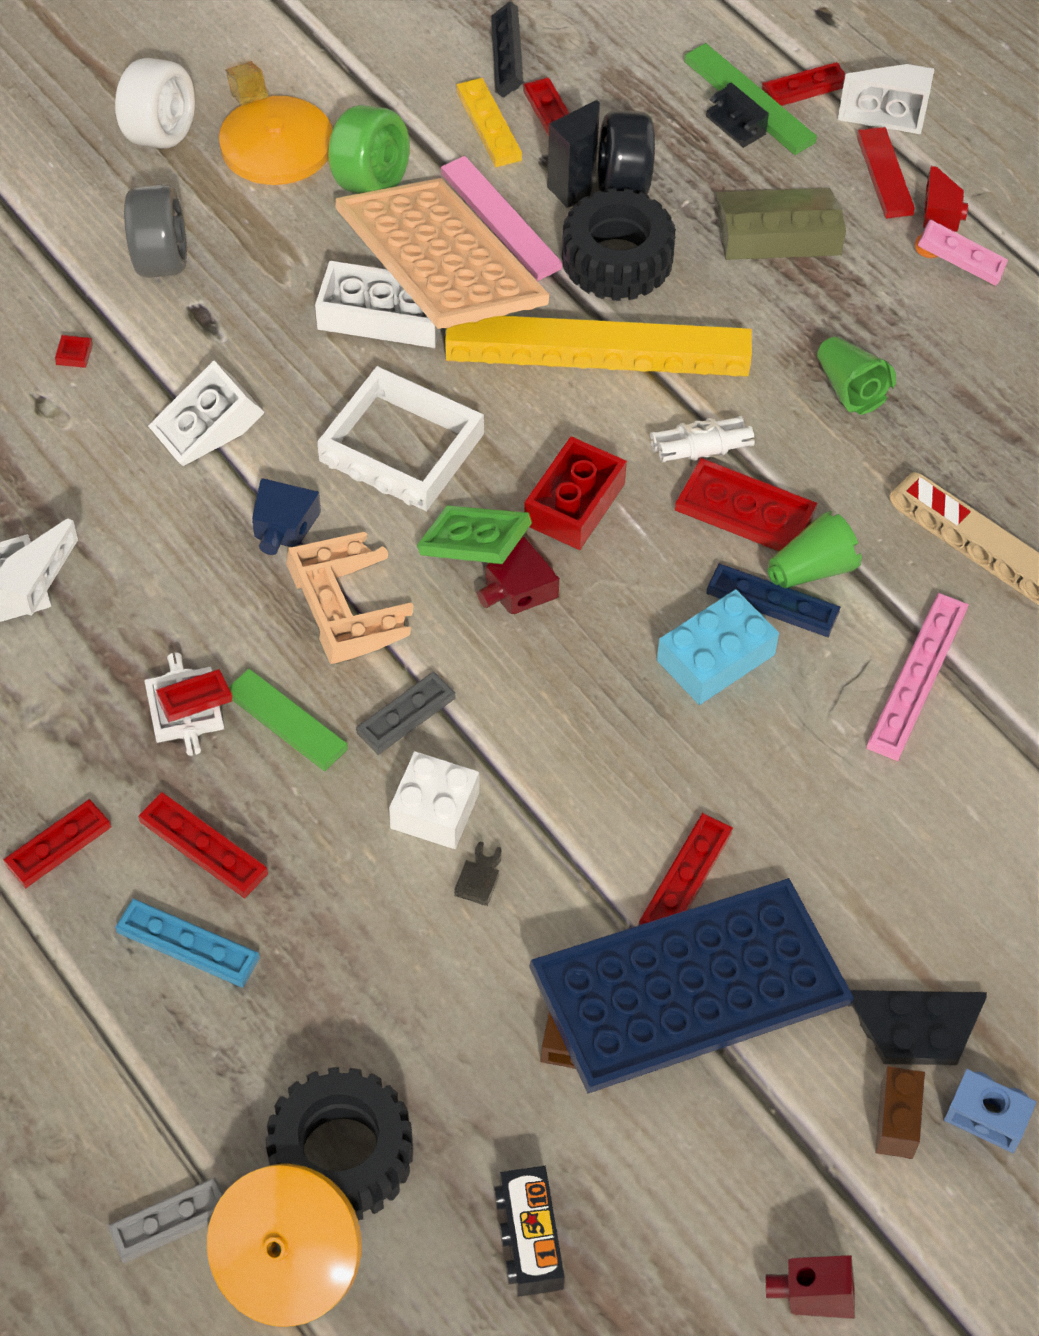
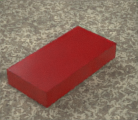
M220 669L156 689V697L168 723L232 702V693Z

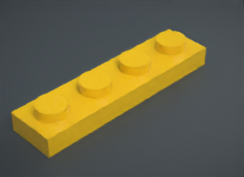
M483 77L456 84V93L495 168L522 161V151Z

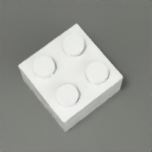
M414 751L389 807L390 829L456 849L479 795V772Z

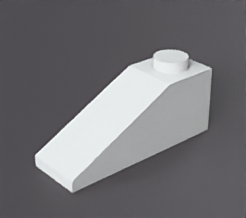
M64 520L6 558L0 567V605L31 616L33 615L78 541L73 520Z

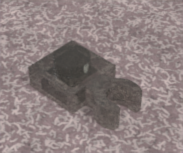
M480 841L475 847L476 863L468 860L465 861L454 889V896L488 906L499 879V870L494 868L501 862L502 849L497 847L494 855L485 856L483 855L484 842Z

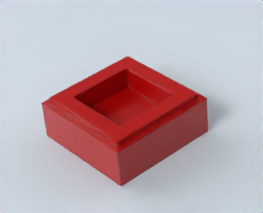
M61 335L55 355L56 365L86 368L93 346L92 339Z

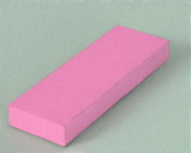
M929 220L918 243L919 247L995 286L1001 280L1008 259L932 220Z

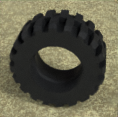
M616 188L608 189L604 193H601V191L594 192L590 198L584 197L577 202V206L574 205L570 209L567 218L564 220L562 260L565 272L576 286L580 284V289L588 294L590 292L595 293V296L601 299L609 297L612 298V301H621V298L633 300L637 299L640 294L645 296L653 292L654 287L657 289L665 282V278L669 276L672 270L676 229L674 222L671 220V215L665 208L662 209V205L657 200L653 199L651 201L648 195L642 192L635 194L630 189H624V191H616ZM620 239L632 242L637 247L627 250H615L604 247L599 243L606 240Z
M339 1067L328 1068L329 1074L319 1076L318 1072L315 1071L306 1075V1083L301 1085L299 1081H296L288 1087L289 1097L280 1096L274 1105L276 1115L269 1116L266 1126L268 1136L265 1137L269 1165L295 1164L311 1168L323 1174L342 1190L350 1201L357 1219L362 1220L364 1219L363 1212L370 1209L373 1214H376L384 1209L383 1200L385 1198L393 1201L400 1193L399 1184L406 1183L410 1174L409 1164L413 1162L412 1127L409 1121L408 1110L404 1102L398 1101V1093L391 1085H386L383 1088L382 1078L372 1073L369 1074L368 1078L362 1077L361 1069L351 1067L349 1068V1073H340ZM336 1119L358 1121L367 1126L376 1137V1147L372 1154L360 1165L344 1171L322 1169L310 1162L304 1152V1145L310 1134L322 1124Z

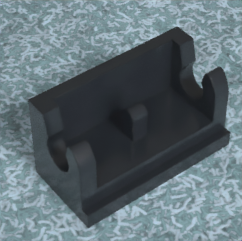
M732 82L710 98L711 102L717 104L706 111V117L743 148L766 135L769 113Z

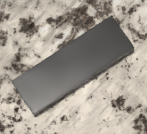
M433 671L358 725L356 733L379 755L455 700V692Z

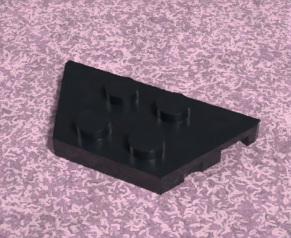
M850 990L854 999L851 1001V1005L848 1006H852L861 1020V1028L866 1036L874 1042L875 1051L883 1064L957 1065L986 1001L987 993Z

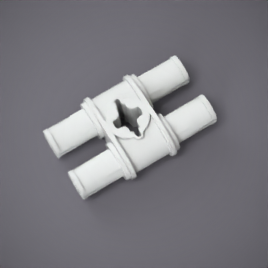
M742 416L720 421L707 418L706 421H695L690 424L680 423L676 429L650 433V438L653 439L650 441L653 452L659 451L662 463L686 457L696 461L699 457H709L716 454L723 456L730 449L754 446L755 440L751 439L754 437L752 427H745Z

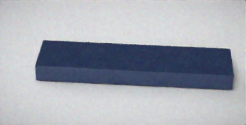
M720 563L708 584L706 592L708 595L721 599L736 589L759 613L828 638L841 609L838 605L790 588H782L779 584L775 585L773 582Z

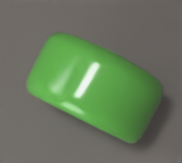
M369 105L353 106L339 117L330 136L328 159L331 173L340 187L352 193L360 194L397 187L407 169L410 140L407 127L403 119L396 112L387 108Z

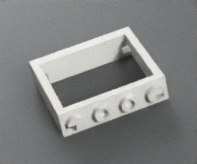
M377 366L317 441L319 461L328 465L331 469H337L348 474L356 481H362L375 487L381 493L390 494L403 500L409 506L414 505L427 512L484 435V415ZM376 397L458 434L423 482L340 444Z

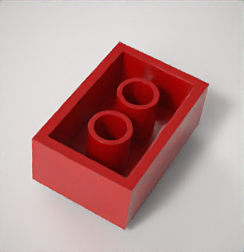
M570 436L525 501L524 512L529 513L532 522L529 528L577 550H581L625 485L627 461Z

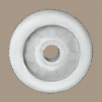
M142 58L132 62L125 69L119 80L115 97L116 119L123 135L134 144L160 149L174 147L184 139L191 127L195 111V92L187 71L181 65L167 60Z

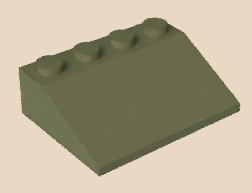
M831 188L716 192L725 260L842 255L846 227L842 208Z

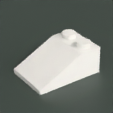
M903 64L847 73L844 80L838 120L921 134L934 69Z
M213 361L148 426L182 466H185L243 435L265 412L229 372Z

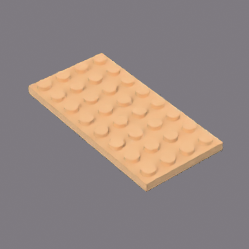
M442 178L336 198V210L437 329L450 328L453 325L477 322L489 317L505 316L508 313L532 310L539 306L548 305L549 293Z

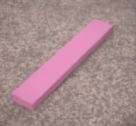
M466 156L441 167V175L537 281L562 269V261Z
M941 593L937 594L866 749L899 761L969 604Z

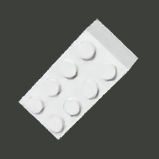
M329 261L315 304L318 330L431 348L436 347L440 329H437L387 269Z

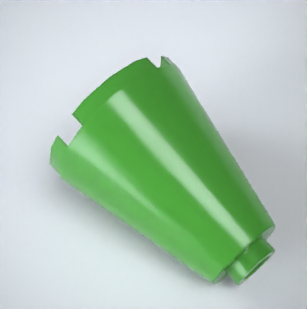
M831 337L822 342L817 353L818 360L847 411L864 415L876 410L888 399L885 394L890 387L894 389L896 384V372L890 363L839 337Z
M832 511L821 514L769 560L767 572L771 581L775 585L779 584L782 588H788L852 572L860 567L862 555L861 553L856 555L854 545L858 544V541L845 519L839 514L832 516Z

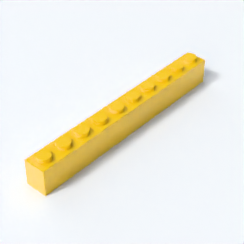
M494 316L477 322H467L447 328L445 340L446 361L749 376L752 358V329Z

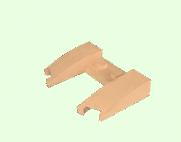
M365 532L288 548L286 565L296 588H302L320 629L319 640L330 665L381 649L409 636L411 632V627H404L405 616H412L414 607L412 602L355 616L352 615L336 578L388 558V551L383 546L376 551H371L363 544L367 539V533Z

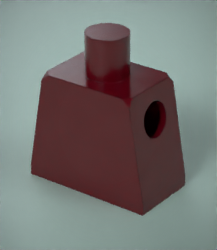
M522 537L503 564L488 563L486 566L487 586L477 591V597L484 608H489L500 601L510 614H517L558 598L560 578L527 539Z
M852 1255L791 1258L788 1260V1274H766V1298L789 1299L792 1314L855 1319V1282Z

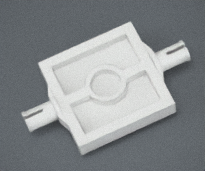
M171 653L167 657L170 672L161 677L144 680L157 743L178 738L184 739L186 753L193 756L191 744L194 745L195 754H199L201 748L198 736L203 733L223 730V720L220 706L168 723L156 697V689L212 671L211 667L196 670L184 669L182 655L175 653L177 662L175 664L173 653Z

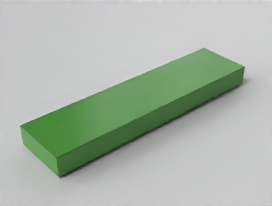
M248 669L229 686L232 693V701L324 772L348 750L345 741L252 670Z

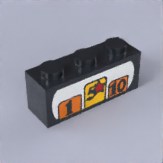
M546 1165L500 1172V1186H494L496 1209H504L506 1221L499 1223L502 1247H510L512 1259L505 1261L508 1285H516L517 1297L564 1290L565 1275Z

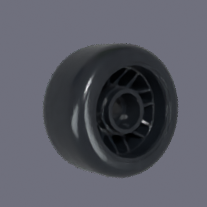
M610 111L603 118L599 136V189L601 193L616 188V191L630 189L635 194L642 192L648 195L652 183L655 160L653 120L649 114L641 111Z

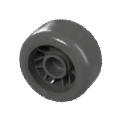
M169 185L144 186L129 190L124 202V223L128 251L134 270L144 278L172 276L181 273L186 267L187 242L183 212L176 190Z

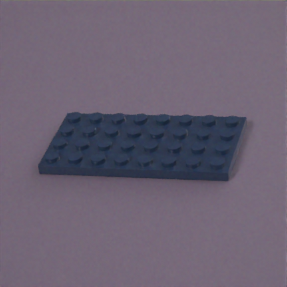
M790 878L532 959L529 965L587 1094L851 1005L850 1003L854 999Z

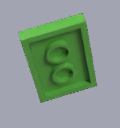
M447 505L417 544V548L421 556L503 564L532 522L529 513Z

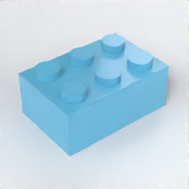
M735 589L659 639L657 661L694 701L701 705L773 657L776 652L779 632Z

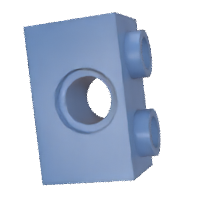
M966 1069L944 1121L1014 1154L1037 1101L1029 1098L1022 1090L1007 1088L994 1082L989 1075L983 1072H973ZM990 1103L995 1105L999 1112L993 1113L988 1111L984 1104Z

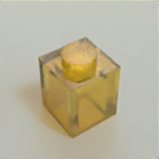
M252 61L225 69L231 95L242 106L268 98L263 72Z

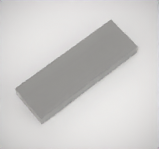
M216 1177L107 1225L122 1263L131 1261L208 1226L213 1211L223 1195Z

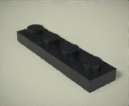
M511 0L491 15L496 93L503 98L512 91L517 90L524 83L518 6Z

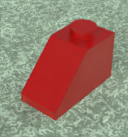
M931 166L925 194L923 228L926 227L929 220H932L954 232H958L960 221H966L968 203H963L964 190L937 166Z

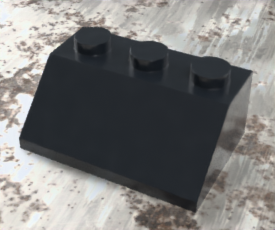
M598 100L549 123L547 188L567 208L576 204L584 197L591 196L597 167L600 102Z

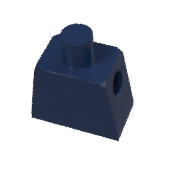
M261 478L252 516L254 537L261 540L259 548L262 552L268 555H275L280 545L288 547L300 545L320 515L319 492Z

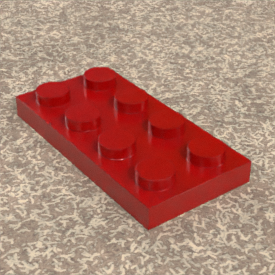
M701 458L675 503V511L780 551L808 527L816 512L818 503Z

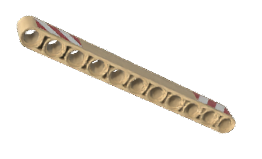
M910 473L890 493V501L898 511L1039 605V552L919 473Z

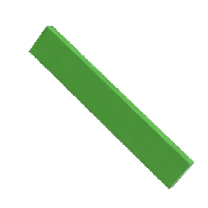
M707 43L685 54L684 62L718 91L727 87V84L732 82L769 113L767 132L791 153L797 155L816 143L817 135Z

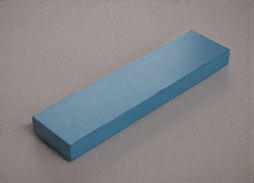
M134 898L115 927L118 934L241 988L246 984L260 959L259 953Z

